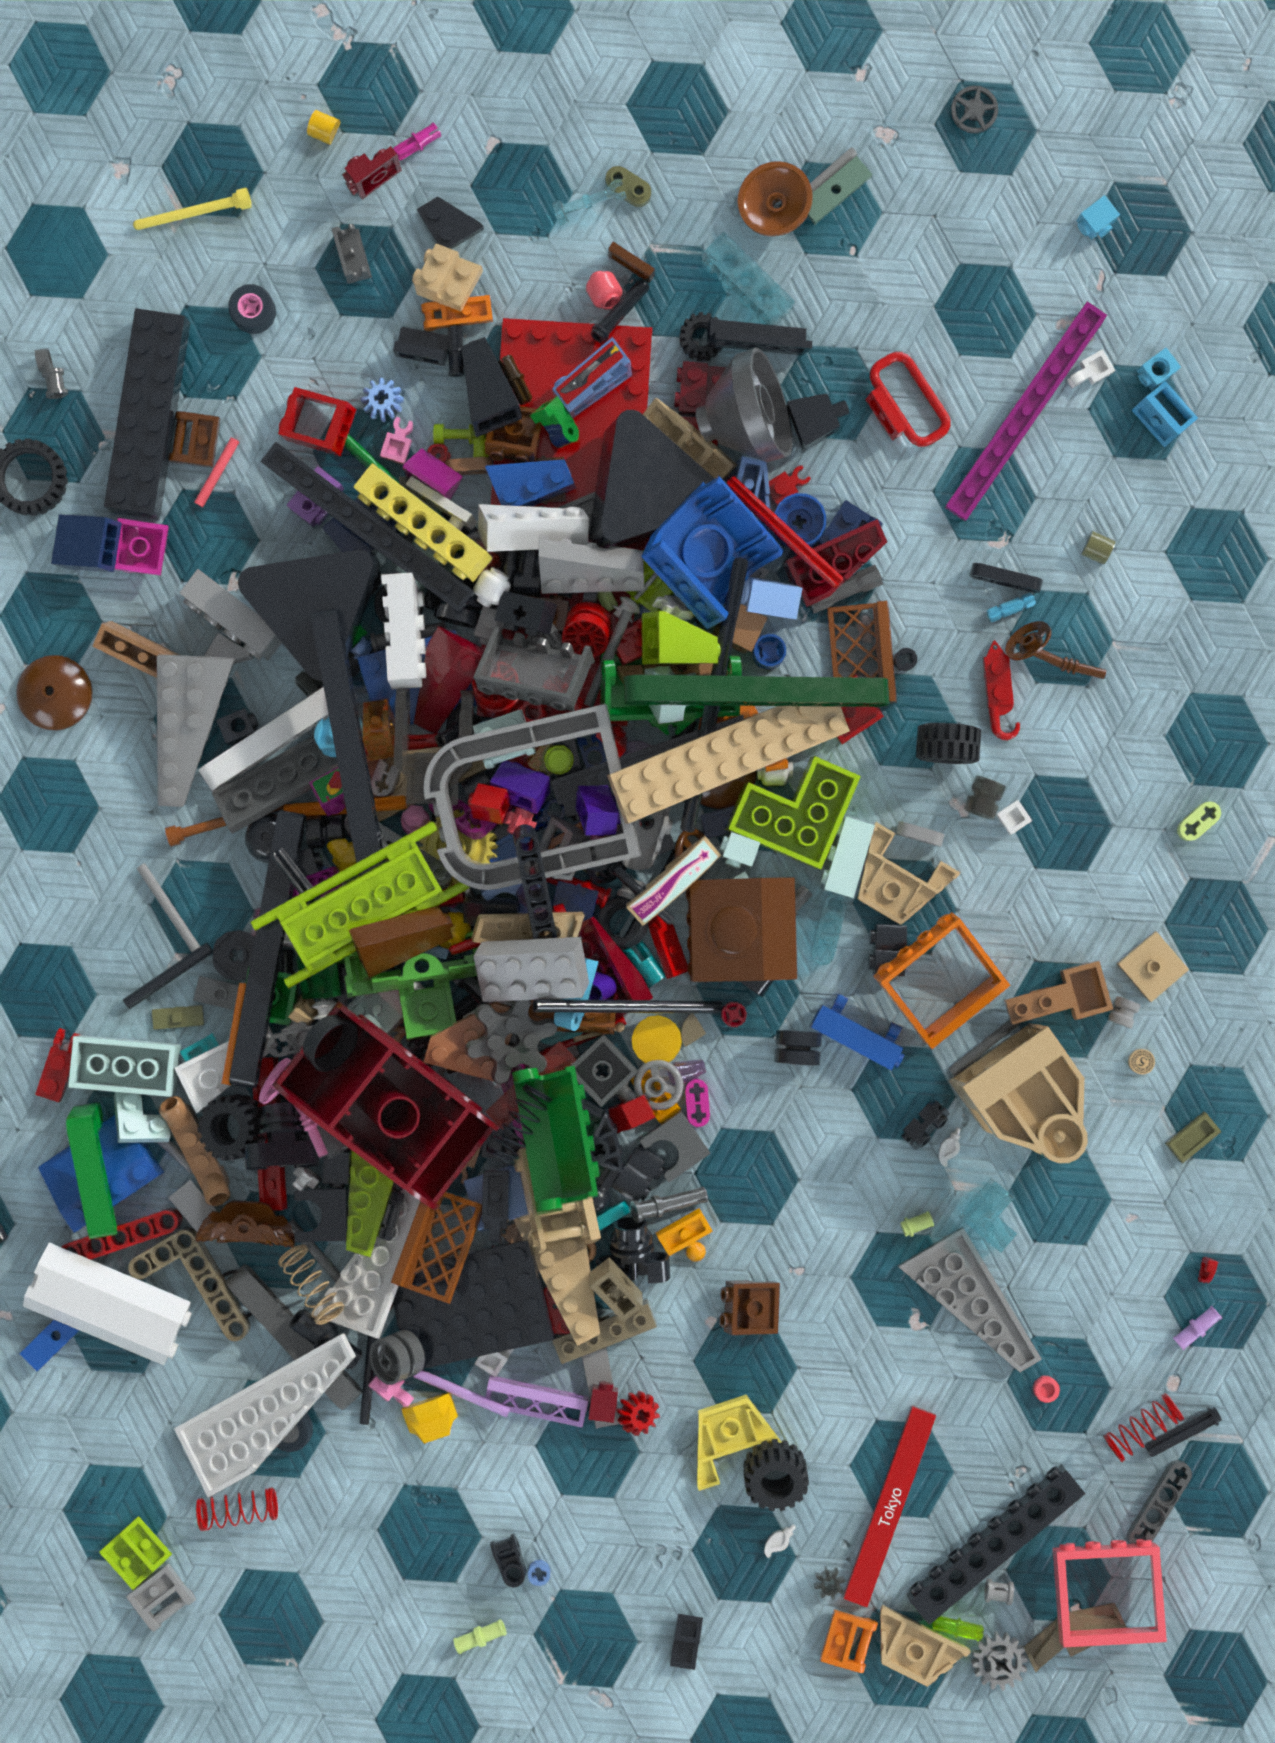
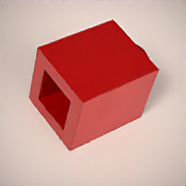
M478 783L475 792L470 794L468 800V807H471L474 819L497 824L503 823L510 806L507 789Z

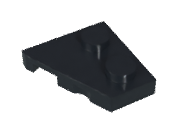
M438 196L417 209L419 216L435 242L450 249L455 248L484 230L482 223Z

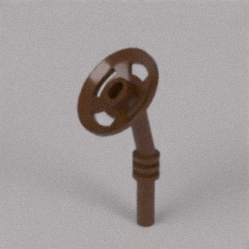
M1035 621L1026 624L1018 629L1007 641L1005 652L1012 660H1024L1034 656L1061 668L1063 672L1065 670L1067 673L1072 671L1074 675L1077 672L1104 679L1107 670L1079 663L1077 659L1073 661V658L1069 660L1068 657L1061 658L1043 650L1050 640L1052 633L1050 626L1046 622ZM1046 633V638H1045V640H1044V642H1043L1042 637H1043L1044 634ZM1017 643L1020 644V646H1019V650H1020V651L1017 652V653H1014V648H1015L1016 644H1017Z

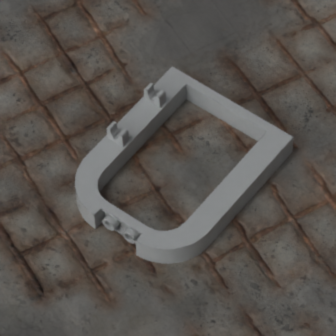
M607 704L462 737L446 744L435 754L425 774L424 796L425 799L433 797L436 799V802L433 803V809L436 818L440 817L442 827L439 828L442 843L446 842L447 847L440 848L437 851L444 867L455 879L467 886L482 890L499 889L522 883L517 857L492 863H480L472 860L464 852L449 797L448 783L453 772L458 767L469 762L601 732L610 774L621 770ZM618 806L623 833L541 851L545 877L548 878L640 857L641 851L634 822L625 824ZM528 861L525 863V866H534L536 861Z

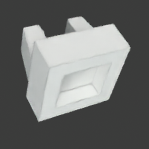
M1016 800L996 814L1009 835H1012L1032 821L1019 800Z

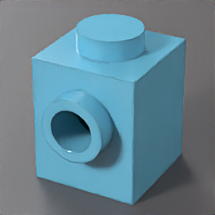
M1104 195L1084 210L1076 221L1078 222L1080 232L1085 236L1088 235L1093 240L1098 235L1102 238L1113 229L1111 225L1116 222L1120 214Z

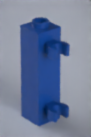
M841 994L837 995L831 1009L820 1005L809 1027L891 1071L893 1067H899L904 1057V1054L901 1053L903 1048L894 1042L902 1027L891 1023L883 1038L840 1015L848 1001V998Z

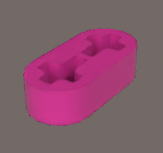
M695 1078L690 1080L685 1088L687 1117L691 1125L702 1127L710 1119L708 1087L703 1080ZM694 1083H698L699 1087L704 1088V1092L699 1094L700 1101H695L694 1093L689 1092V1089L694 1087ZM700 1104L701 1112L706 1113V1117H702L701 1122H697L696 1118H691V1114L696 1112L695 1105Z

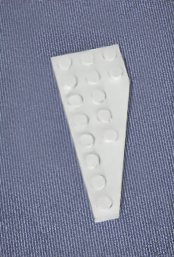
M344 1333L174 1428L208 1498L254 1473L356 1357Z

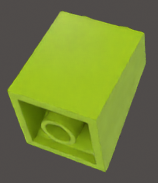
M665 611L642 613V665H700L718 663L721 653L718 637Z

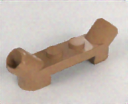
M179 1096L167 1098L161 1103L159 1113L171 1129L203 1191L206 1203L211 1206L225 1203L229 1200L231 1194L229 1190L230 1180L223 1165L220 1166L217 1158L211 1156L212 1152H206L204 1149L205 1143L201 1144L199 1138L202 1135L197 1130L200 1127L197 1115L193 1108L186 1104Z

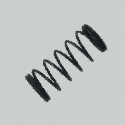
M524 1084L523 1090L544 1108L521 1099L515 1100L518 1105L537 1120L513 1111H508V1113L529 1132L506 1123H501L502 1127L522 1144L498 1135L494 1136L500 1144L516 1157L491 1147L486 1149L488 1153L513 1167L516 1162L512 1159L518 1160L520 1158L516 1152L501 1140L520 1147H526V1143L507 1127L527 1135L534 1134L528 1126L514 1115L535 1123L541 1122L534 1113L520 1102L546 1111L548 1110L547 1107L531 1093L548 1103L553 1101L552 1098L528 1084Z

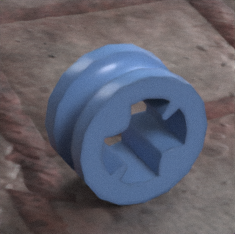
M543 1560L533 1561L528 1568L529 1581L536 1586L545 1585L550 1579L549 1565ZM537 1567H540L541 1571H546V1574L543 1573V1578L538 1579L537 1575H532V1572L535 1573Z

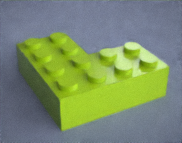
M810 757L792 801L749 782L745 783L725 830L761 842V846L814 869H822L861 776L819 757Z

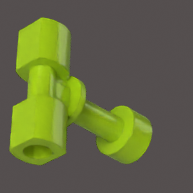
M434 424V444H444L445 439H469V444H474L473 458L489 457V455H485L487 433L475 437L472 424H469V429H445L444 424Z

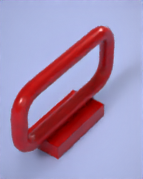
M895 351L872 365L869 379L875 390L871 391L865 400L892 441L904 433L913 445L926 447L940 440L949 432L951 419L948 412L908 354ZM894 362L904 364L941 421V426L925 437H920L915 433L879 377L880 371Z

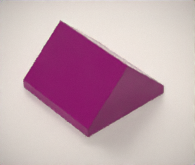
M422 448L403 465L405 476H409V479L411 476L450 501L463 478L462 475Z

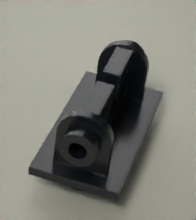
M936 1099L933 1102L930 1101L918 1114L925 1121L921 1124L914 1118L902 1130L904 1133L901 1137L906 1142L912 1139L909 1144L915 1150L918 1147L922 1148L931 1139L930 1134L936 1128L941 1129L947 1123V1117L950 1113L945 1107L940 1111L943 1106Z

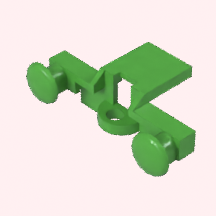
M473 931L466 934V940L472 939ZM478 947L472 949L473 955L464 956V959L443 963L435 956L421 953L406 961L403 968V977L401 970L379 973L369 978L356 951L337 961V964H345L347 976L344 977L348 998L398 990L408 1041L431 1037V1035L443 1031L456 1022L449 981L477 976L473 956ZM418 961H425L428 963L429 969L425 973H419L414 968L415 964ZM433 979L434 987L414 990V982Z

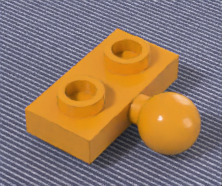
M698 1208L656 1232V1235L669 1256L687 1247L686 1256L693 1262H699L705 1257L706 1249L702 1243L696 1241L713 1232L701 1209Z

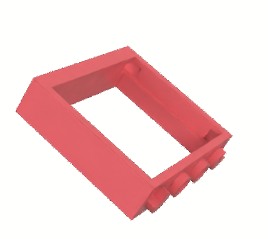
M1137 1539L1136 1543L1126 1544L1124 1540L1110 1541L1111 1545H1101L1100 1542L1090 1541L1085 1542V1546L1075 1547L1074 1543L1060 1544V1547L1053 1548L1059 1642L1063 1647L1167 1642L1160 1547L1151 1540ZM1150 1555L1155 1626L1070 1631L1065 1560Z

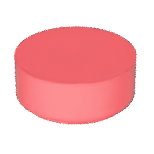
M1041 1376L1033 1384L1034 1395L1042 1402H1052L1059 1395V1385L1050 1376Z

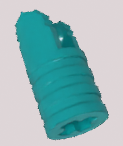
M641 940L640 943L636 944V948L645 959L643 962H641L631 948H626L624 954L639 971L648 988H650L666 976L663 968L643 940Z

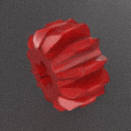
M637 1391L636 1395L632 1392L628 1393L627 1401L620 1399L623 1407L616 1409L617 1413L621 1415L617 1420L619 1424L623 1425L624 1431L639 1436L641 1432L648 1434L649 1426L656 1427L653 1421L660 1418V1415L655 1412L659 1405L653 1402V1396Z

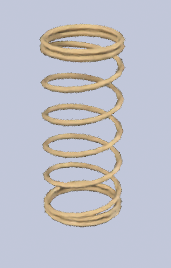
M297 1245L285 1252L280 1257L278 1264L280 1267H284L283 1272L285 1274L292 1275L290 1283L299 1286L297 1294L306 1297L304 1305L314 1308L311 1316L315 1318L316 1324L328 1323L344 1310L345 1305L342 1302L333 1303L319 1312L316 1317L314 1316L316 1308L332 1300L337 1293H330L316 1305H307L308 1298L325 1289L329 1285V1281L319 1284L309 1294H300L301 1287L322 1274V1270L312 1273L302 1283H293L295 1274L306 1270L315 1263V1259H311L302 1264L295 1272H286V1267L298 1262L308 1252L306 1245ZM298 1251L287 1262L282 1263L289 1255ZM336 1307H339L338 1309L334 1310L333 1312H331V1313L325 1315V1314H326L327 1312H329L330 1310H332V1309H334V1308H336Z

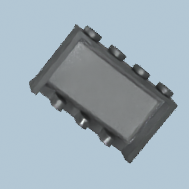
M495 626L475 672L474 679L478 690L487 695L497 694L505 696L510 700L520 699L528 701L533 705L542 704L560 711H574V706L590 666L595 661L590 646L585 645L582 655L574 654L571 644L563 643L560 650L551 649L548 640L542 637L539 638L536 645L527 644L525 636L518 632L515 633L513 640L504 639L500 627Z

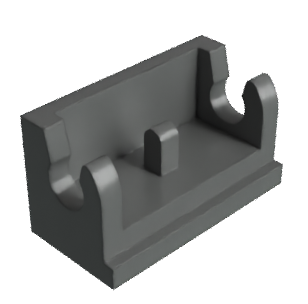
M349 224V228L341 230L338 226L331 228L348 284L372 277L359 229H356L354 224Z

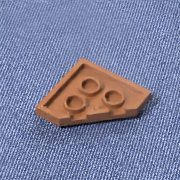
M495 1001L489 1004L499 1013L506 1012L511 1007ZM475 1013L453 1023L452 1026L431 1035L424 1058L425 1063L493 1081L491 1077V1071L494 1067L492 1058L481 1056L472 1059L466 1056L464 1052L465 1044L468 1041L476 1040L484 1034V1025L476 1019ZM512 1034L506 1036L505 1044L509 1045Z

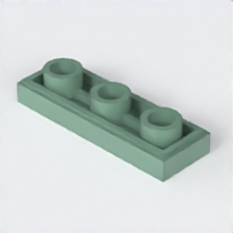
M857 156L813 192V201L808 218L814 225L872 178L873 174ZM837 189L840 193L834 194L831 190Z

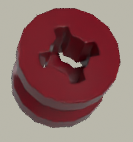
M738 1002L725 1004L721 1011L723 1022L730 1027L742 1025L747 1017L745 1007Z

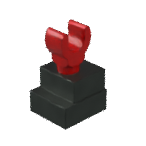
M302 671L295 677V684L307 697L323 687L322 680L311 678L306 671Z

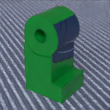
M558 396L543 403L530 415L535 424L541 422L549 434L550 441L557 448H563L579 438V430Z

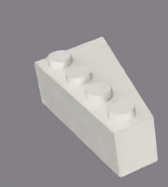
M478 504V534L487 552L539 549V535L548 536V540L560 541L561 538L570 539L573 544L586 545L588 542L589 518L585 511L579 507L547 508Z

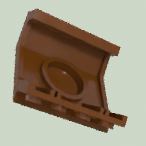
M795 877L696 880L686 889V898L688 900L686 921L689 926L687 948L690 961L687 969L690 982L797 979Z

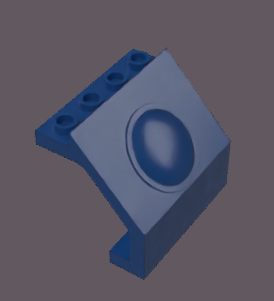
M718 476L707 484L702 482L651 535L641 557L705 628L709 629L727 618L728 612L723 605L726 601L734 559L740 557L748 560L746 581L757 569L782 556L784 549L722 478Z

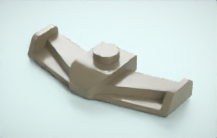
M1115 1603L1069 1611L1070 1631L1127 1628ZM1058 1616L1055 1621L1024 1646L1035 1672L1039 1671L1044 1664L1065 1648L1059 1642ZM1092 1646L1066 1647L1070 1657Z

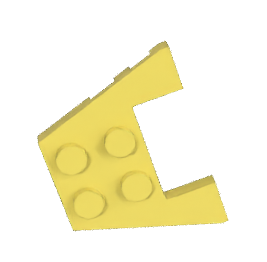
M747 1395L698 1410L697 1487L699 1491L720 1484L713 1459L759 1445L767 1440V1443H771L772 1439H778V1442L782 1443Z

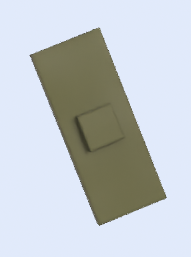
M203 1005L152 1009L153 1030L204 1025Z

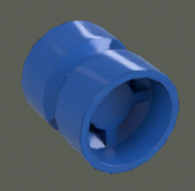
M775 634L761 636L752 650V658L757 667L763 670H773L780 666L786 656L787 648L785 642Z

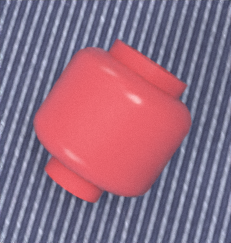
M596 271L590 276L586 284V292L595 307L608 310L612 309L620 301L623 290L612 272Z

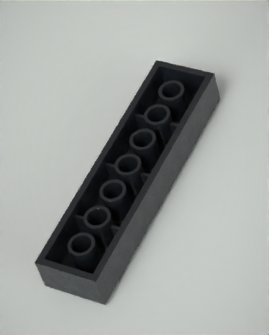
M135 308L104 507L110 512L160 519L169 464L168 459L175 426V413L178 407L191 324L185 315Z

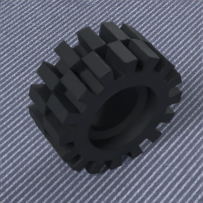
M699 312L696 316L692 314L689 319H685L684 324L681 326L680 346L683 348L685 355L688 354L692 360L697 358V361L700 362L701 359L709 361L711 357L715 358L717 353L722 350L720 347L697 345L692 338L695 330L699 328L708 329V321L710 319H718L716 316L714 318L711 317V313L707 312V315H703V312Z

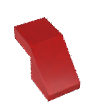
M645 1093L630 1101L621 1102L608 1108L611 1119L617 1125V1133L637 1127L656 1117Z

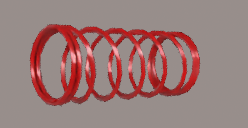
M1166 1393L1162 1394V1398L1166 1403L1171 1415L1157 1401H1152V1407L1160 1423L1146 1409L1141 1408V1415L1149 1431L1136 1418L1130 1416L1129 1420L1131 1426L1139 1441L1122 1424L1118 1425V1429L1127 1448L1111 1432L1105 1433V1435L1103 1434L1105 1441L1122 1463L1126 1459L1117 1447V1445L1115 1444V1442L1112 1440L1110 1435L1127 1451L1129 1455L1133 1456V1452L1121 1430V1427L1142 1448L1145 1447L1132 1422V1419L1135 1422H1137L1153 1440H1156V1437L1153 1431L1151 1430L1144 1416L1143 1411L1147 1413L1164 1432H1167V1429L1163 1421L1161 1420L1154 1403L1158 1405L1175 1424L1178 1425V1421H1184L1183 1415Z
M273 1487L265 1488L266 1511L263 1520L259 1517L256 1509L254 1491H251L252 1515L250 1522L244 1516L241 1494L238 1492L239 1514L236 1524L231 1520L228 1511V1499L225 1494V1519L223 1526H220L214 1511V1498L211 1496L212 1517L209 1528H207L208 1513L205 1500L198 1498L196 1502V1518L199 1530L202 1532L209 1531L214 1520L217 1526L222 1529L227 1522V1516L230 1523L235 1527L239 1524L241 1515L245 1523L250 1524L253 1521L254 1512L260 1522L266 1520L267 1513H269L272 1521H276L278 1518V1502L275 1489Z

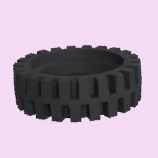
M25 438V440H14L15 443L13 444L10 442L5 444V449L0 448V502L8 509L26 516H36L37 513L44 514L47 512V509L52 510L56 507L55 503H60L62 493L65 494L66 492L65 484H68L67 470L60 456L51 447L38 440L34 441ZM23 454H37L43 457L49 463L52 470V483L49 490L41 498L33 501H21L14 498L8 492L5 484V472L9 463Z

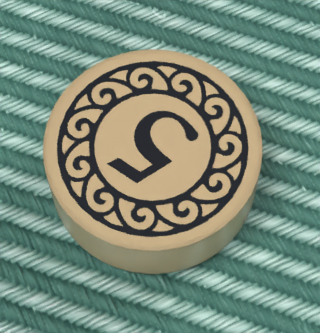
M1136 1049L1129 1055L1128 1065L1137 1074H1147L1154 1068L1155 1058L1148 1050Z

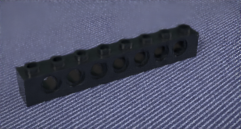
M1062 1464L1059 1467L1054 1466L1045 1474L1046 1478L1039 1484L1036 1482L1029 1486L1026 1494L1021 1499L1011 1501L1006 1507L1007 1510L1002 1515L992 1517L987 1522V1527L983 1531L973 1533L968 1538V1543L961 1549H954L948 1555L946 1562L942 1565H935L929 1571L927 1578L922 1582L920 1580L915 1582L909 1588L907 1597L910 1603L929 1625L1086 1494ZM1051 1488L1058 1489L1056 1497L1047 1498V1492ZM1031 1505H1039V1510L1036 1514H1027V1510ZM1019 1521L1018 1529L1015 1531L1008 1530L1010 1522ZM991 1538H1000V1543L996 1547L988 1546ZM980 1554L981 1558L977 1563H969L971 1555ZM952 1571H961V1576L958 1579H949ZM938 1586L942 1588L941 1593L937 1596L929 1594L933 1587Z

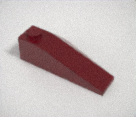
M878 519L812 548L843 577V581L836 588H833L799 555L786 560L782 565L790 583L802 588L800 599L808 607L830 597L888 541Z

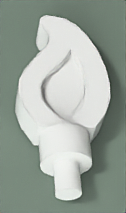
M956 1127L955 1132L951 1133L950 1137L941 1143L939 1148V1160L945 1167L948 1166L947 1161L956 1156L960 1151L959 1139L961 1136L959 1133L961 1129Z
M792 1524L789 1528L786 1527L783 1531L777 1530L769 1536L764 1549L765 1555L768 1558L772 1552L782 1551L787 1548L789 1538L793 1535L792 1531L796 1526Z

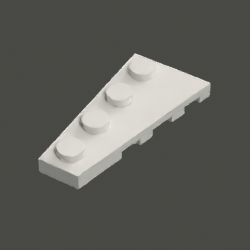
M270 1026L268 1027L263 1058L269 1054L267 1042L274 1035ZM276 1039L275 1043L272 1044L273 1049L278 1046ZM229 1041L174 1068L196 1114L231 1086L221 1084Z

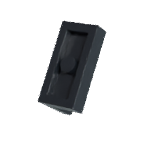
M401 327L399 339L394 343L393 352L396 357L445 366L448 336Z

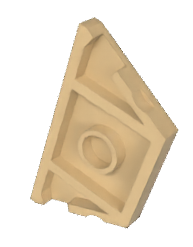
M881 1605L880 1641L881 1663L928 1687L937 1680L940 1674L949 1671L959 1659L970 1654L971 1650L969 1647Z

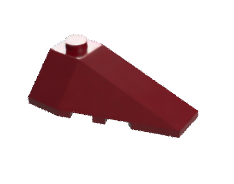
M437 626L426 646L424 659L426 678H422V687L419 689L413 722L415 725L437 734L473 680L484 653L482 647Z
M594 916L584 920L578 937H581L584 957L598 961L596 971L612 977L617 986L616 993L607 1000L653 999L642 975ZM616 1013L615 1018L626 1013Z

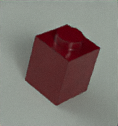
M600 1381L598 1385L593 1384L588 1420L614 1423L618 1387H614L613 1383Z

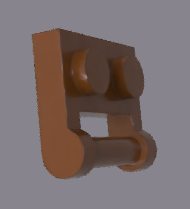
M176 411L175 420H177L174 443L172 453H169L168 461L176 464L213 468L220 417ZM187 422H193L188 455L182 454L186 425Z

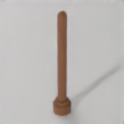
M284 805L281 806V807H279V808H277L276 810H274V811H272V812H270V813H273V812H276V811H279V810H283ZM219 817L184 828L181 826L176 827V825L166 827L165 833L170 847L180 845L181 841H185L186 837L227 825L223 817Z

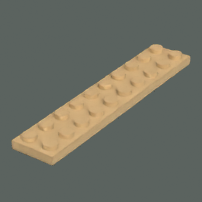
M775 706L607 775L624 822L629 824L847 733L849 728L841 707Z

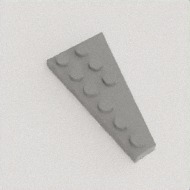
M160 654L157 656L158 806L183 807L185 805L235 658Z
M963 1227L897 1265L1019 1372L1042 1360Z

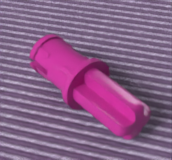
M434 122L416 134L412 132L411 137L393 148L398 155L399 161H402L418 150L423 151V147L442 137L440 131L429 135V133L438 128Z

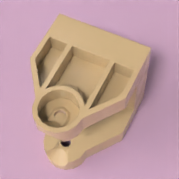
M1029 1023L949 1080V1083L985 1132L994 1134L998 1139L1029 1148L1057 1163H1070L1077 1160L1084 1153L1088 1143L1087 1131L1083 1125L1085 1078L1048 1026Z

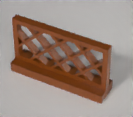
M888 601L827 608L833 677H843L838 673V667L845 659L855 667L848 677H853L859 670L867 678H875L878 674L879 678H887L889 682L890 704L897 703ZM873 609L874 619L866 627L857 617L863 610ZM850 611H857L854 616L849 613ZM845 612L851 617L843 629L834 623V613ZM853 621L865 629L856 641L845 633ZM873 625L875 627V633L870 630V628ZM835 628H836L838 631H840L839 634H838L836 637H835ZM867 632L876 639V644L870 651H867L859 644ZM842 635L853 642L845 654L836 648V642ZM856 645L867 654L858 666L847 657ZM875 650H877V658L872 655ZM837 653L842 656L839 661H837ZM869 657L878 663V669L872 676H869L861 669Z
M445 1192L438 1200L437 1204L439 1207L436 1210L431 1209L420 1201L391 1283L450 1304L482 1215V1204ZM444 1197L450 1199L454 1209L445 1214L440 1209ZM468 1206L476 1208L473 1217L465 1222L461 1210ZM456 1213L461 1225L449 1230L445 1219ZM441 1222L445 1233L434 1239L431 1232L435 1224ZM463 1229L466 1236L464 1243L456 1246L452 1235ZM448 1238L452 1249L441 1255L436 1243ZM432 1246L436 1258L425 1263L423 1259L424 1250ZM454 1254L457 1260L456 1265L447 1271L443 1259ZM439 1262L443 1274L432 1279L428 1267ZM423 1271L427 1283L419 1287L412 1285L415 1275ZM445 1278L448 1287L445 1296L437 1293L434 1284Z

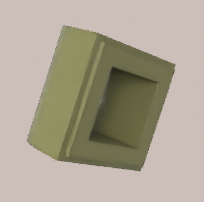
M1091 531L1081 555L1104 565L1111 555L1116 541Z

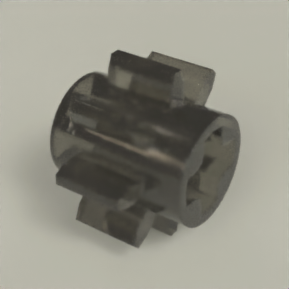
M824 1566V1571L821 1574L815 1573L819 1582H815L813 1585L815 1589H821L820 1596L822 1599L825 1595L831 1596L832 1600H835V1594L838 1592L844 1593L840 1584L845 1582L844 1576L837 1577L839 1573L837 1567L832 1571L828 1570L827 1566ZM833 1579L834 1585L828 1584L826 1587L825 1580L830 1582Z

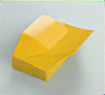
M449 1392L410 1404L408 1407H402L401 1409L409 1433L415 1434L423 1444L450 1435L452 1423L458 1417L452 1395Z

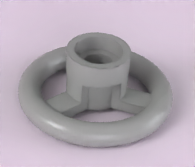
M652 1060L643 1064L638 1069V1073L634 1078L636 1096L638 1097L643 1094L641 1088L642 1077L650 1070L652 1077L645 1083V1095L652 1109L665 1110L674 1106L683 1092V1080L678 1069L671 1063L663 1060ZM659 1067L668 1070L673 1075L676 1086L667 1084L661 1078ZM655 1081L660 1083V1090L655 1089ZM665 1092L673 1094L669 1100L662 1103L649 1100L651 1097H659Z

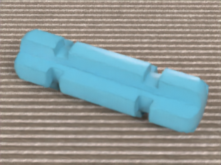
M1032 593L1022 595L1021 598L1017 597L1000 604L999 607L995 606L988 609L987 616L991 622L1000 620L1002 616L1005 618L1024 610L1023 608L1027 609L1036 604L1035 598Z

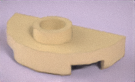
M301 993L289 1014V1018L296 1023L303 1021L306 1025L312 1024L316 1020L314 1017L318 1015V1009L312 1008L316 1003L314 999H302Z

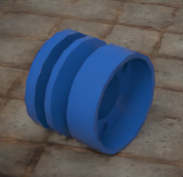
M795 493L785 497L778 504L774 512L810 547L820 540L826 527V513L823 505L815 497L805 493ZM796 517H800L801 521H805L806 524L802 525V529L792 525ZM775 534V537L783 546L791 549L784 541H782Z

